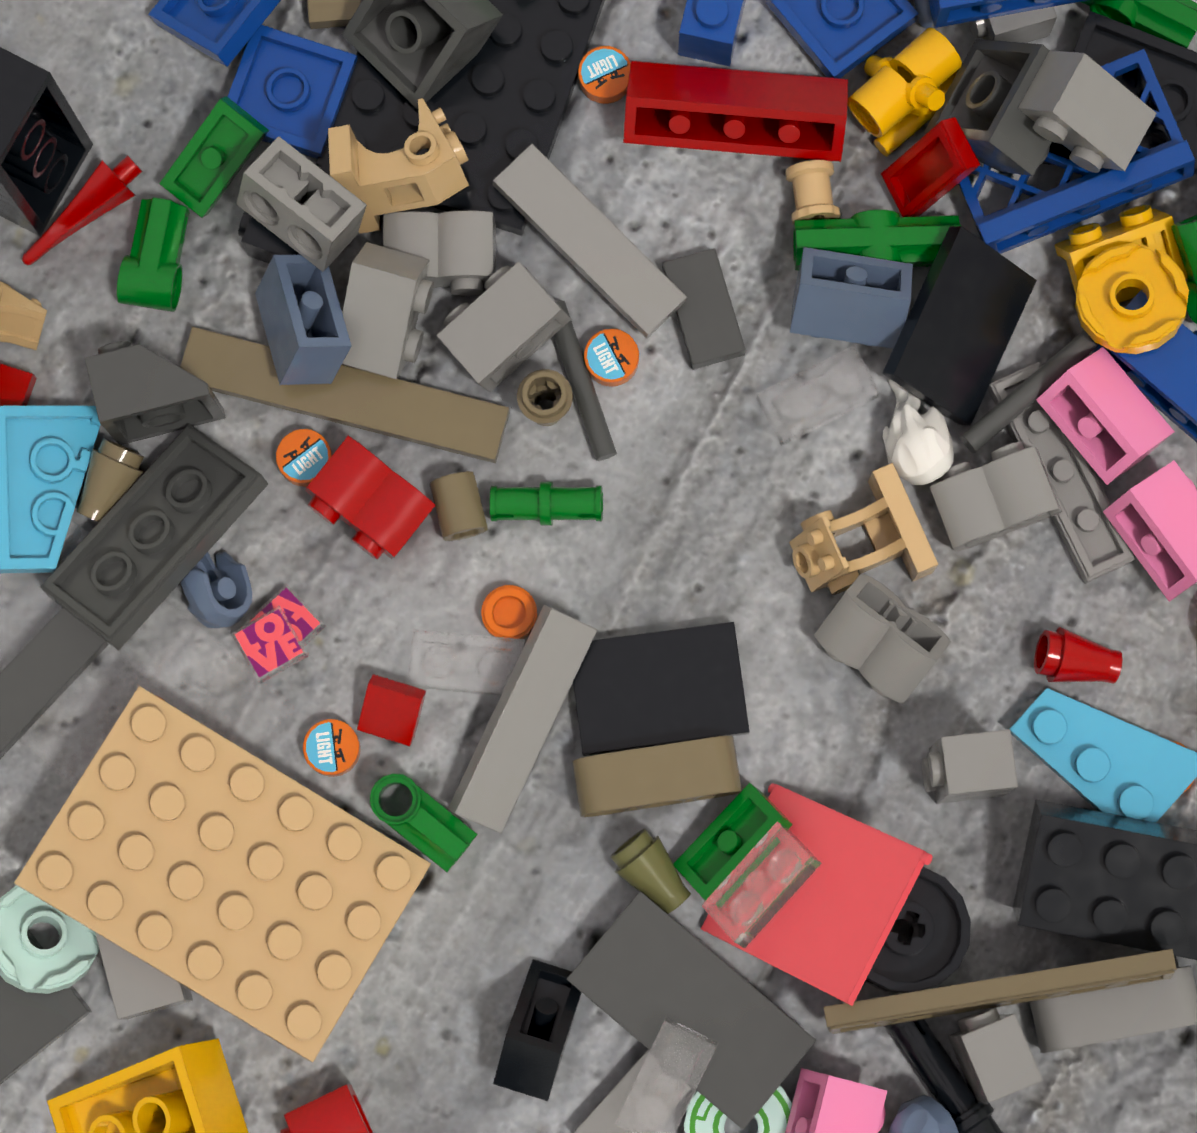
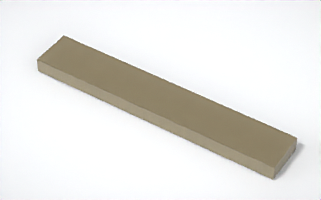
M196 327L191 328L180 368L206 382L214 392L495 464L510 414L509 407L400 379H393L341 365L331 384L279 385L269 346Z
M1173 949L860 1000L855 1001L853 1006L847 1003L824 1006V1013L829 1032L838 1034L1171 979L1177 968Z

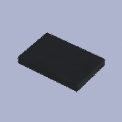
M950 226L882 374L930 406H934L957 424L971 426L1037 280L964 227Z
M734 622L593 640L573 681L583 756L710 737L746 735L750 732Z

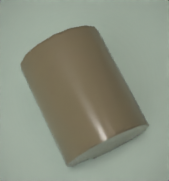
M473 472L453 473L430 482L429 485L434 504L436 505L435 509L444 541L466 539L488 530Z

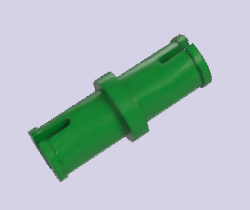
M541 482L540 487L491 486L489 504L491 521L540 520L541 526H552L553 520L602 521L603 488L602 486L553 487V482Z

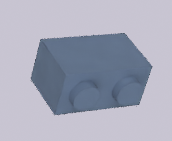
M803 247L793 294L790 333L893 349L905 325L911 302L913 264Z
M273 255L255 292L279 385L331 384L352 345L330 268L328 266L322 272L302 255Z

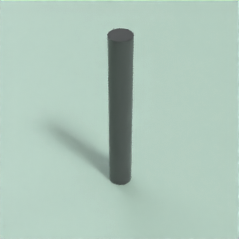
M556 301L570 317L565 301ZM569 321L554 335V339L596 461H602L615 456L617 452L591 376L586 368L584 356L572 321Z
M1085 330L1079 333L961 435L960 438L964 445L971 452L976 453L1035 402L1068 369L1094 351L1098 344L1092 340Z

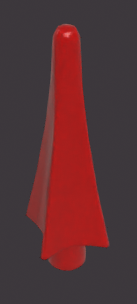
M128 155L113 169L102 160L61 215L23 255V264L27 266L32 265L76 231L136 196L127 185L143 171Z

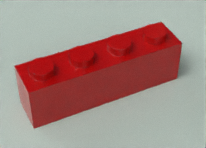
M631 61L626 95L623 143L841 162L847 121L848 79Z

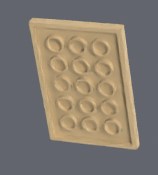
M139 686L14 884L308 1061L314 1062L431 863Z

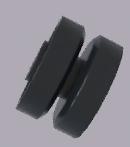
M923 867L896 921L906 920L911 925V937L904 942L898 941L899 933L890 931L865 980L866 983L884 992L909 993L940 985L959 968L970 945L971 919L963 897L945 877Z

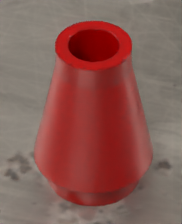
M1059 627L1055 632L1044 630L1041 634L1035 651L1034 669L1037 674L1045 675L1048 682H1107L1114 684L1121 673L1123 657L1121 651L1109 649Z

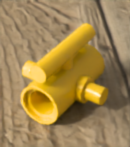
M930 27L894 58H881L877 55L868 58L864 70L871 78L848 97L847 104L857 121L869 133L877 137L874 140V145L884 156L888 157L927 123L934 116L936 110L943 106L945 94L957 74L956 71L962 67L961 58L950 41L939 31Z

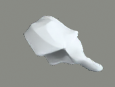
M889 379V385L896 396V407L892 415L890 427L885 426L882 436L888 463H893L898 475L912 485H925L934 482L950 469L954 458L953 443L944 416L934 406L929 408L928 412L920 415L918 410L921 400Z

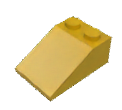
M219 1038L177 1046L47 1101L57 1133H249Z

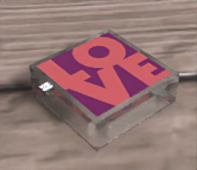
M287 584L246 621L250 626L279 609L301 649L326 627L321 619Z
M280 605L231 633L260 684L309 656Z

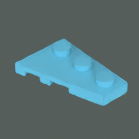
M0 406V574L53 573L56 570L101 425L96 406Z
M1049 688L1044 689L1009 728L1011 735L1099 812L1157 822L1197 777V752Z

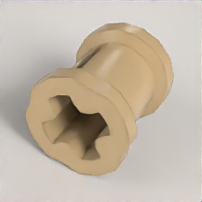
M804 161L791 165L785 170L786 180L791 182L793 186L796 211L791 214L792 224H794V220L840 219V208L833 205L830 177L834 174V165L831 161Z

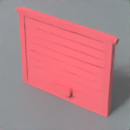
M772 783L768 788V793L770 794L768 799L793 825L715 907H711L701 930L853 1006L924 864L929 865L933 857L920 848Z

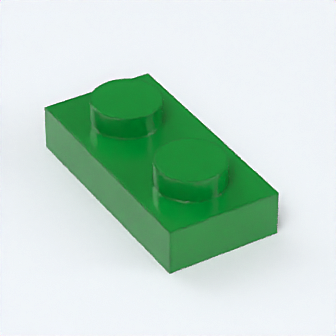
M225 96L217 102L159 184L203 218L209 214L269 130L229 97Z
M749 783L673 865L700 896L715 907L793 824L757 787Z

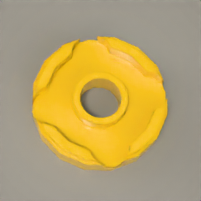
M1127 243L1105 249L1088 262L1078 282L1075 308L1081 327L1095 343L1117 353L1140 354L1158 349L1176 335L1186 317L1189 289L1183 271L1169 255L1157 249L1154 252L1147 248H1141L1139 244ZM1136 287L1146 294L1148 301L1139 309L1128 310L1119 305L1116 295L1123 288Z

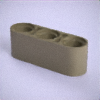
M733 736L710 737L578 758L572 761L581 817L602 816L739 794L742 791Z

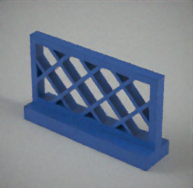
M1145 49L1101 67L1114 78L1136 68L1139 69L1146 85L1140 100L1146 104L1149 96L1151 97L1156 109L1155 112L1157 113L1153 121L1163 125L1169 141L1151 149L1139 145L1125 171L1102 168L1098 173H1094L1079 167L1069 159L1049 152L1044 161L1066 170L1059 186L1048 191L1027 185L1028 175H1021L1017 181L991 171L992 167L988 165L979 166L971 173L978 176L974 187H972L968 176L958 184L978 230L980 240L1002 254L1194 176L1195 158L1187 140L1184 141ZM1073 172L1082 175V177L1070 181ZM986 179L1014 190L1006 208L984 216L978 197ZM1022 193L1031 196L1018 202Z

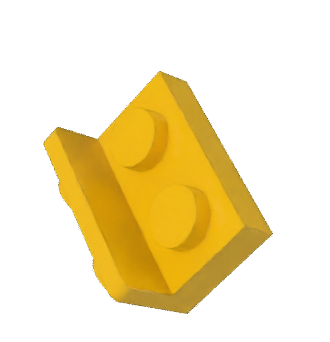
M1140 205L1126 209L1119 214V221L1100 227L1099 223H1091L1074 228L1068 232L1069 239L1054 245L1057 256L1066 260L1075 294L1077 293V286L1082 272L1089 261L1105 249L1127 243L1139 244L1141 248H1147L1154 252L1157 249L1169 255L1183 271L1185 279L1188 278L1171 227L1174 225L1172 215L1155 208L1152 209L1150 205ZM1136 287L1123 288L1116 295V300L1118 303L1134 298L1141 290Z

